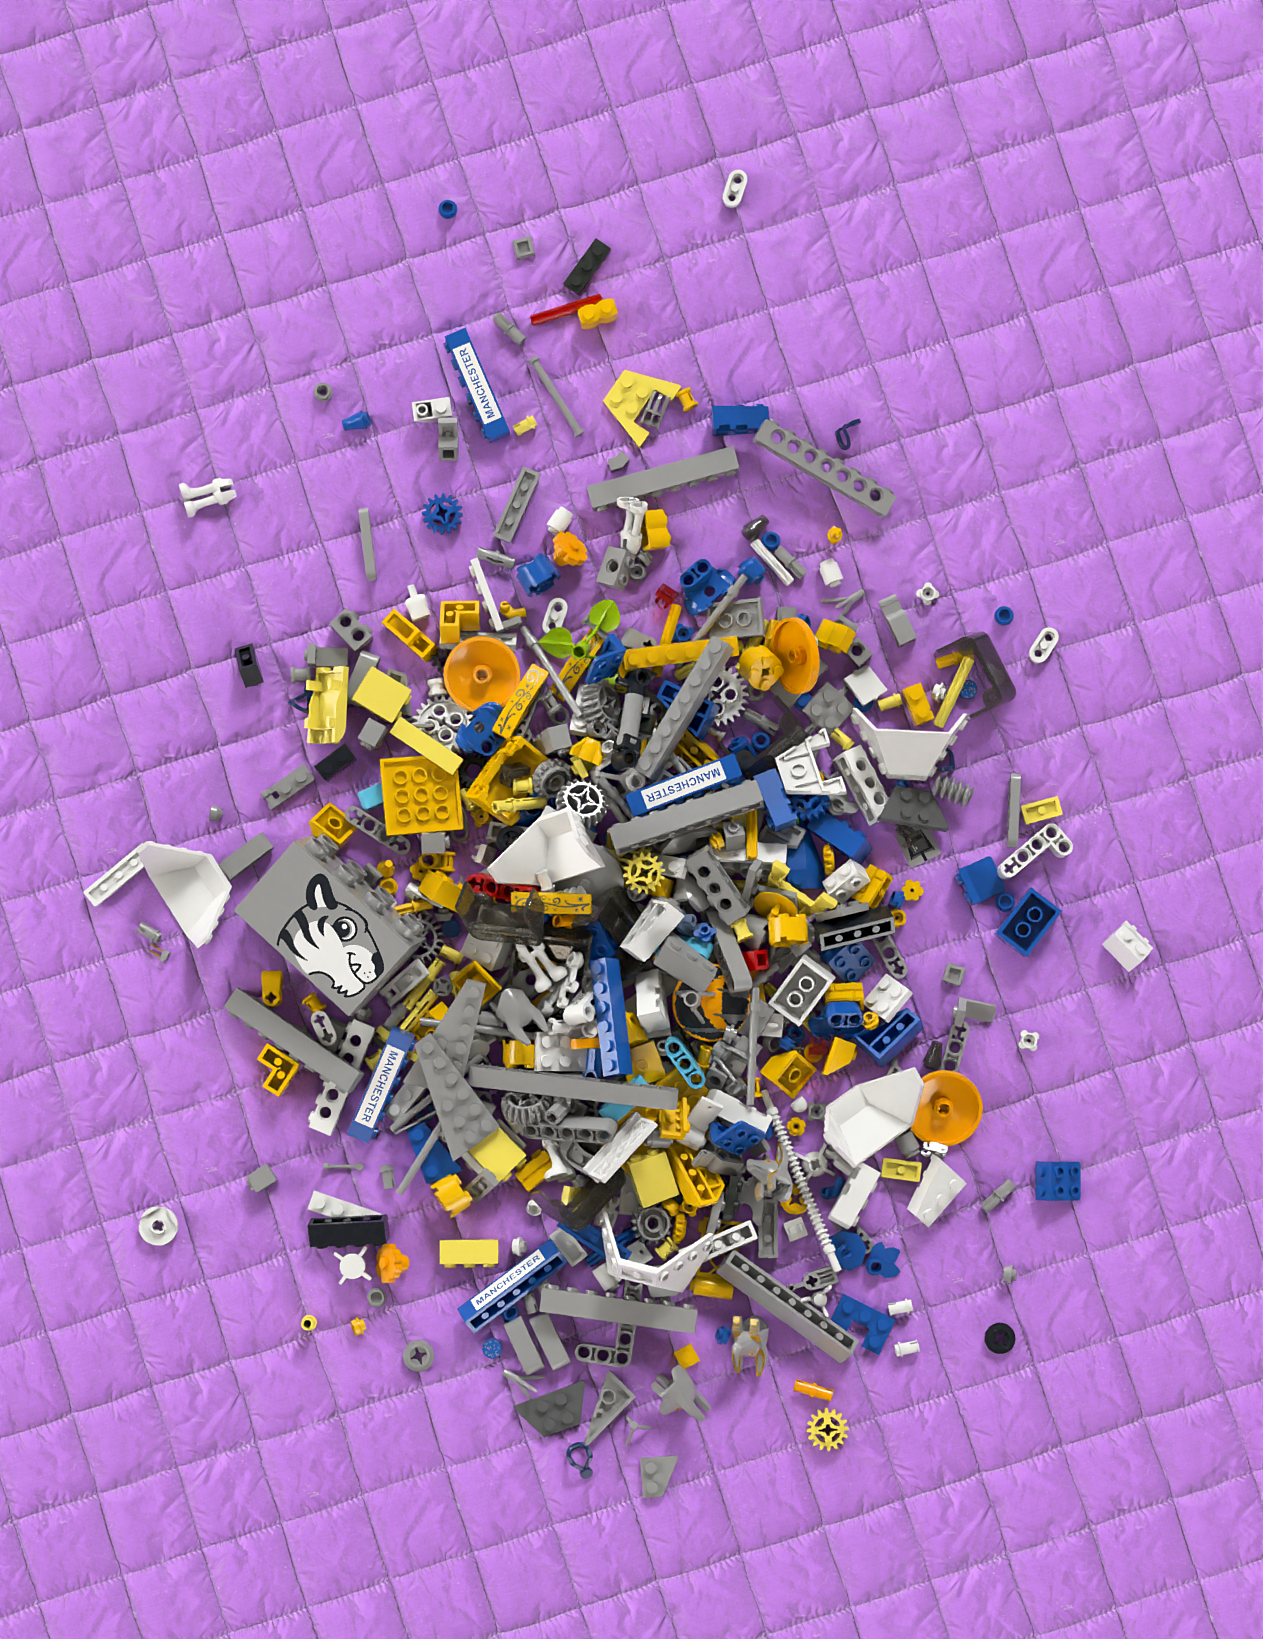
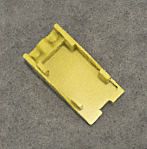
M338 666L334 667L333 671L328 667L316 668L315 681L306 680V690L313 691L309 703L308 718L305 719L304 728L308 729L307 743L340 744L346 729L349 667Z

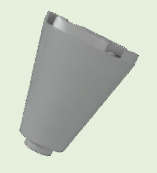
M747 913L742 918H746L747 927L754 936L743 943L752 951L765 950L762 946L765 943L769 944L767 917ZM732 928L735 937H737L734 928Z

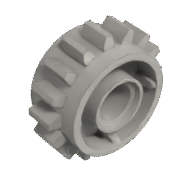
M558 758L542 762L532 776L533 789L542 798L544 796L547 799L556 798L563 785L566 786L568 781L572 782L571 777L573 773L571 772V767L564 760L560 761Z
M654 1204L646 1208L637 1206L638 1211L632 1212L634 1217L630 1222L633 1227L630 1230H634L635 1234L633 1236L635 1238L640 1237L639 1242L643 1243L646 1240L647 1245H651L652 1241L654 1244H659V1240L665 1241L664 1236L666 1234L670 1235L668 1230L673 1225L670 1224L669 1220L672 1217H668V1210H662L663 1206L661 1204L657 1207ZM652 1218L654 1220V1226L650 1229L648 1227V1221Z

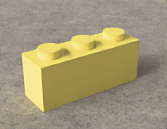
M499 1239L440 1240V1264H444V1268H455L456 1264H464L465 1268L475 1267V1264H483V1267H495V1264L499 1263Z

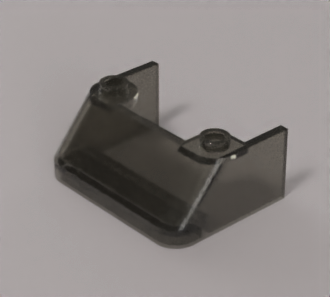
M977 632L962 637L937 649L933 654L936 658L954 648L963 656L976 654L992 687L983 693L982 700L985 708L970 714L966 718L968 722L1015 698L1016 688L987 633Z
M778 695L774 697L773 702L783 713L778 724L784 734L757 757H754L747 750H741L735 754L743 774L742 777L746 778V780L753 781V776L774 768L778 771L775 758L790 748L802 744L808 738L798 719ZM720 741L717 746L724 756L730 755L731 752Z
M464 881L455 909L472 937L482 941L527 946L541 945L544 937L545 905L535 888L531 889L525 906L493 903L488 894L484 892L474 893L469 882Z
M617 885L591 901L592 913L578 914L571 926L574 928L586 923H594L598 919L619 946L615 953V958L619 959L621 980L624 981L637 977L649 959L645 962L637 960L620 947L641 916V911L632 899L629 898L626 891Z
M536 922L518 923L515 929L509 963L508 985L513 983L515 970L525 971L530 968L526 962L518 959V951L515 944L521 940L528 950L533 951L534 949L526 939V936L532 934L542 941L545 946L544 952L555 963H566L568 956L572 952L583 954L584 962L582 967L577 970L576 977L583 978L582 994H586L593 940L592 932L585 928L556 927L552 924Z
M580 1142L581 1146L594 1156L600 1150L596 1143ZM619 1168L606 1183L600 1181L597 1183L589 1177L590 1180L567 1205L558 1199L551 1200L542 1190L530 1193L529 1197L550 1218L573 1231H580L588 1226L626 1182V1176Z

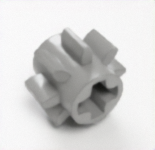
M740 1076L736 1078L737 1081L735 1083L730 1078L726 1080L727 1086L724 1089L730 1096L741 1099L747 1094L745 1091L747 1084Z

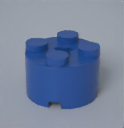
M543 554L535 556L528 565L525 563L517 568L518 574L516 578L528 597H532V593H535L536 596L544 593L555 585L553 581L556 578L558 581L561 578L549 557Z

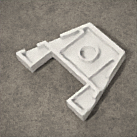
M825 728L819 730V733L813 737L806 738L802 744L790 748L775 758L786 794L847 795L842 776L826 781L821 780L812 753L814 750L830 746Z

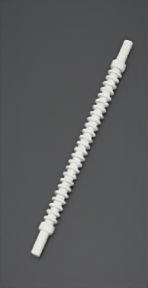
M767 1089L763 1090L760 1093L763 1095L762 1099L767 1108L766 1114L773 1116L771 1121L773 1124L771 1126L775 1127L774 1132H777L778 1142H781L786 1149L788 1163L790 1164L788 1167L792 1168L791 1173H794L793 1178H796L797 1188L801 1190L799 1192L803 1195L801 1199L805 1200L803 1203L807 1205L806 1209L809 1210L808 1214L811 1215L810 1220H813L812 1225H815L814 1230L818 1231L816 1235L820 1236L818 1240L822 1241L821 1246H824V1254H827L834 1273L842 1269L834 1252L836 1249L830 1243L832 1242L828 1238L830 1235L826 1234L828 1230L824 1229L825 1224H822L823 1219H820L819 1209L815 1207L817 1203L813 1202L815 1199L811 1197L812 1193L809 1192L810 1188L807 1187L808 1183L805 1182L806 1177L803 1178L804 1172L800 1171L802 1167L798 1166L800 1162L796 1161L798 1157L794 1156L793 1146H790L791 1141H788L789 1136H786L787 1131L783 1130L785 1126L781 1125L783 1121L779 1120L781 1116L777 1115L779 1113L778 1109L774 1107Z

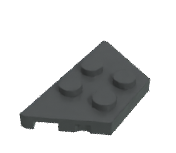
M895 786L889 799L877 818V821L946 832L949 829L931 791Z
M581 1380L519 1403L513 1407L543 1437L581 1423L585 1381Z

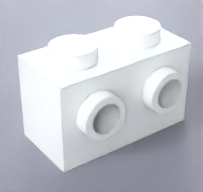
M849 859L822 883L827 894L843 904L869 883L870 879L863 866Z

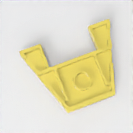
M624 370L604 398L603 403L640 448L650 433L634 423V421L649 401L653 390L662 394L665 398L667 396L671 397L670 401L672 402L676 396L675 394L680 391L681 386Z
M777 859L774 861L766 886L797 892L799 914H805L806 918H809L811 914L816 912L820 914L827 908L833 909L836 907L838 901L825 892L813 901L806 894L792 887L790 883L783 881L790 868Z

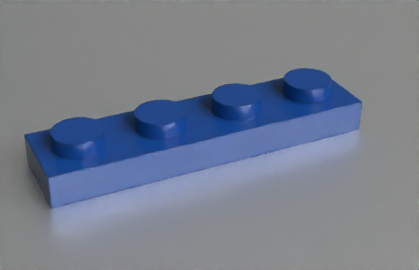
M567 1209L557 1226L606 1258L602 1232ZM615 1241L620 1259L628 1260L632 1251Z

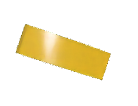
M395 609L381 622L426 663L431 660V655L437 653L436 649L440 650L435 643Z

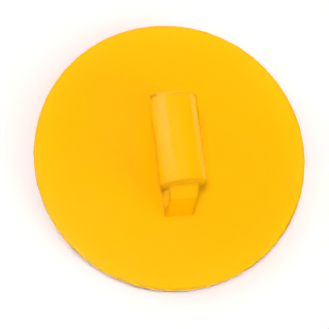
M762 892L754 898L756 911L761 916L767 917V920L777 917L778 914L787 913L789 917H794V915L798 914L794 903L778 893Z

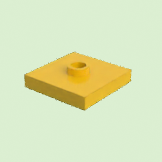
M654 1040L630 1048L633 1074L626 1075L628 1082L639 1074L647 1083L667 1076Z

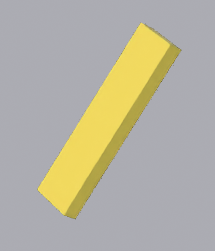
M399 717L389 732L452 775L455 774L464 759L402 717Z

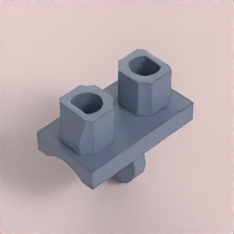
M681 909L684 918L672 931L678 935L682 934L687 937L697 938L693 932L699 929L701 923L697 922L695 915L687 914Z

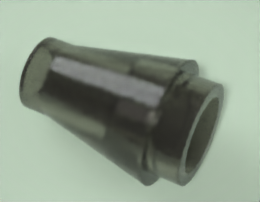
M764 515L759 516L743 526L741 530L742 535L750 542L756 540L766 525L769 524V520Z
M932 1041L923 1059V1067L935 1071L941 1067L943 1043Z

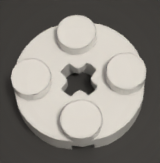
M152 1207L143 1213L139 1224L140 1235L146 1242L153 1245L169 1243L175 1238L179 1230L176 1215L166 1207ZM155 1221L163 1222L162 1231L154 1229Z

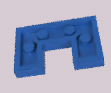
M842 1294L830 1319L845 1331L848 1330L852 1320L869 1328L861 1346L878 1355L895 1322L894 1318L845 1294Z

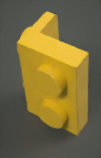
M682 1097L681 1101L677 1102L676 1110L659 1109L660 1138L683 1140L686 1133H689L690 1122L687 1121L690 1106L687 1105V1098Z

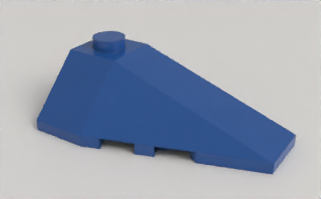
M799 816V823L796 825L805 829L806 835L797 849L787 848L786 866L790 868V871L786 876V880L797 890L825 889L822 883L825 880L823 864L811 833L807 828L806 820L802 821Z

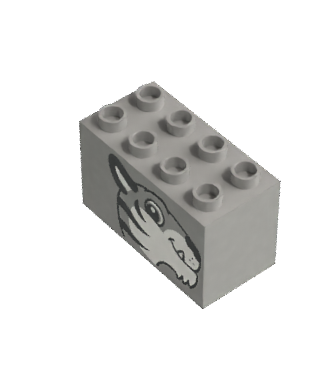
M320 834L316 838L312 835L293 841L234 911L343 1012L350 1016L365 1008L426 940L420 933L424 925L411 913L406 912L402 917L391 907L395 899L383 887L377 886L373 890L363 881L367 873L356 862L349 860L344 864L335 855L339 848L329 837Z

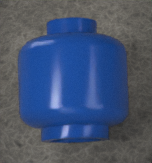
M748 557L738 566V575L741 576L743 574L748 578L745 582L747 585L755 583L757 586L765 579L763 575L766 569L755 557Z

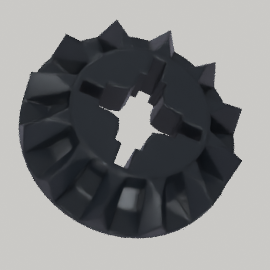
M516 825L502 828L496 838L499 850L504 852L512 844H507L509 842L508 836L518 839L525 831Z
M1005 1323L992 1324L986 1330L984 1337L987 1348L996 1354L1009 1352L1016 1340L1013 1329ZM994 1332L1005 1335L1003 1337L1005 1345L1000 1341L993 1344L996 1340Z

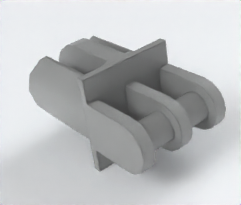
M653 390L640 424L645 423L648 424V427L653 426L656 427L655 430H658L671 397H666L659 413L658 410L663 395L659 394L652 410L651 406L657 393ZM647 412L652 414L651 419L646 418ZM655 415L660 417L658 422L653 421Z

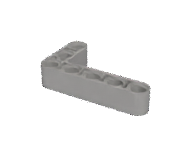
M626 1280L623 1298H625V1295L633 1294L640 1301L643 1284L639 1283L633 1286L629 1283V1280ZM619 1323L615 1347L586 1342L578 1344L575 1349L576 1358L583 1362L620 1368L627 1367L631 1362L636 1325ZM624 1333L629 1334L631 1337V1341L627 1344L620 1341V1336ZM581 1347H587L589 1355L581 1357L578 1350ZM600 1350L608 1352L609 1356L606 1360L598 1358L597 1354ZM625 1353L628 1356V1360L625 1363H619L617 1361L618 1354Z

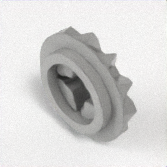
M423 1340L412 1341L404 1349V1363L413 1371H424L434 1361V1350L429 1343ZM416 1348L420 1353H427L422 1357V1364L418 1359H411L416 1354Z

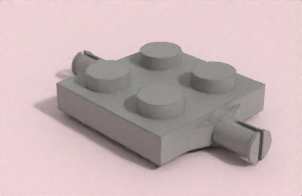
M825 682L808 704L804 706L801 711L808 716L811 722L804 730L805 733L810 736L816 728H825L830 736L847 718L855 706L845 696L850 690L846 684L838 690L830 683Z

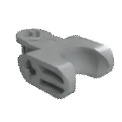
M743 1166L737 1173V1176L741 1177L740 1181H743L742 1192L738 1193L737 1200L740 1201V1204L746 1203L752 1208L753 1222L761 1226L764 1222L766 1196L759 1201L755 1200L754 1188L758 1180L752 1174V1178H749L747 1181L744 1174L748 1173L746 1166ZM729 1184L726 1187L725 1200H727ZM723 1212L725 1222H731L734 1219L735 1215H726Z

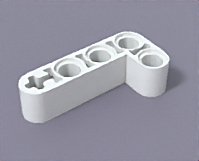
M1048 824L1003 861L997 868V874L1004 880L1012 878L1047 847L1056 857L1064 858L1072 852L1073 844L1056 824ZM1047 829L1053 831V838H1050L1046 835ZM1032 841L1039 843V850H1035L1032 847ZM1059 844L1066 846L1067 850L1065 853L1059 850ZM1018 853L1025 856V862L1018 860ZM1013 863L1014 867L1005 873L1004 870Z

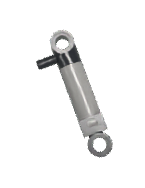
M646 668L629 671L625 674L624 678L618 676L615 679L617 684L626 687L619 735L614 737L613 750L618 752L613 753L611 757V764L618 771L635 767L638 763L637 753L640 752L641 739L638 738L642 708L646 686L651 682L650 672Z

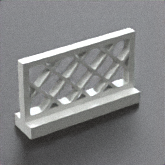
M634 1112L616 1131L612 1141L605 1144L585 1165L583 1170L595 1182L606 1183L658 1125L654 1121L641 1117L637 1112Z

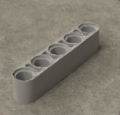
M717 909L703 910L701 914L702 922L717 930V933L713 935V939L710 942L714 946L713 951L729 991L735 993L751 990L752 978L731 926L720 919Z
M566 1115L556 1126L550 1125L547 1120H540V1123L535 1122L532 1125H523L522 1133L529 1139L607 1144L612 1141L618 1125L611 1118Z

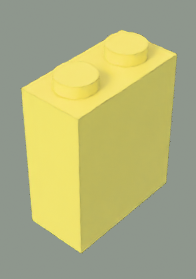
M372 666L369 668L351 701L391 724L393 721L397 722L402 712L400 709L403 704L407 705L412 697L410 692L412 690Z
M501 1127L468 1150L485 1169L487 1168L496 1176L498 1182L508 1180L513 1175L510 1171L515 1166L519 1169L527 1161L524 1158L527 1154Z
M650 1148L647 1150V1153L632 1155L629 1157L630 1160L625 1161L638 1202L643 1208L679 1195L666 1152L662 1148Z

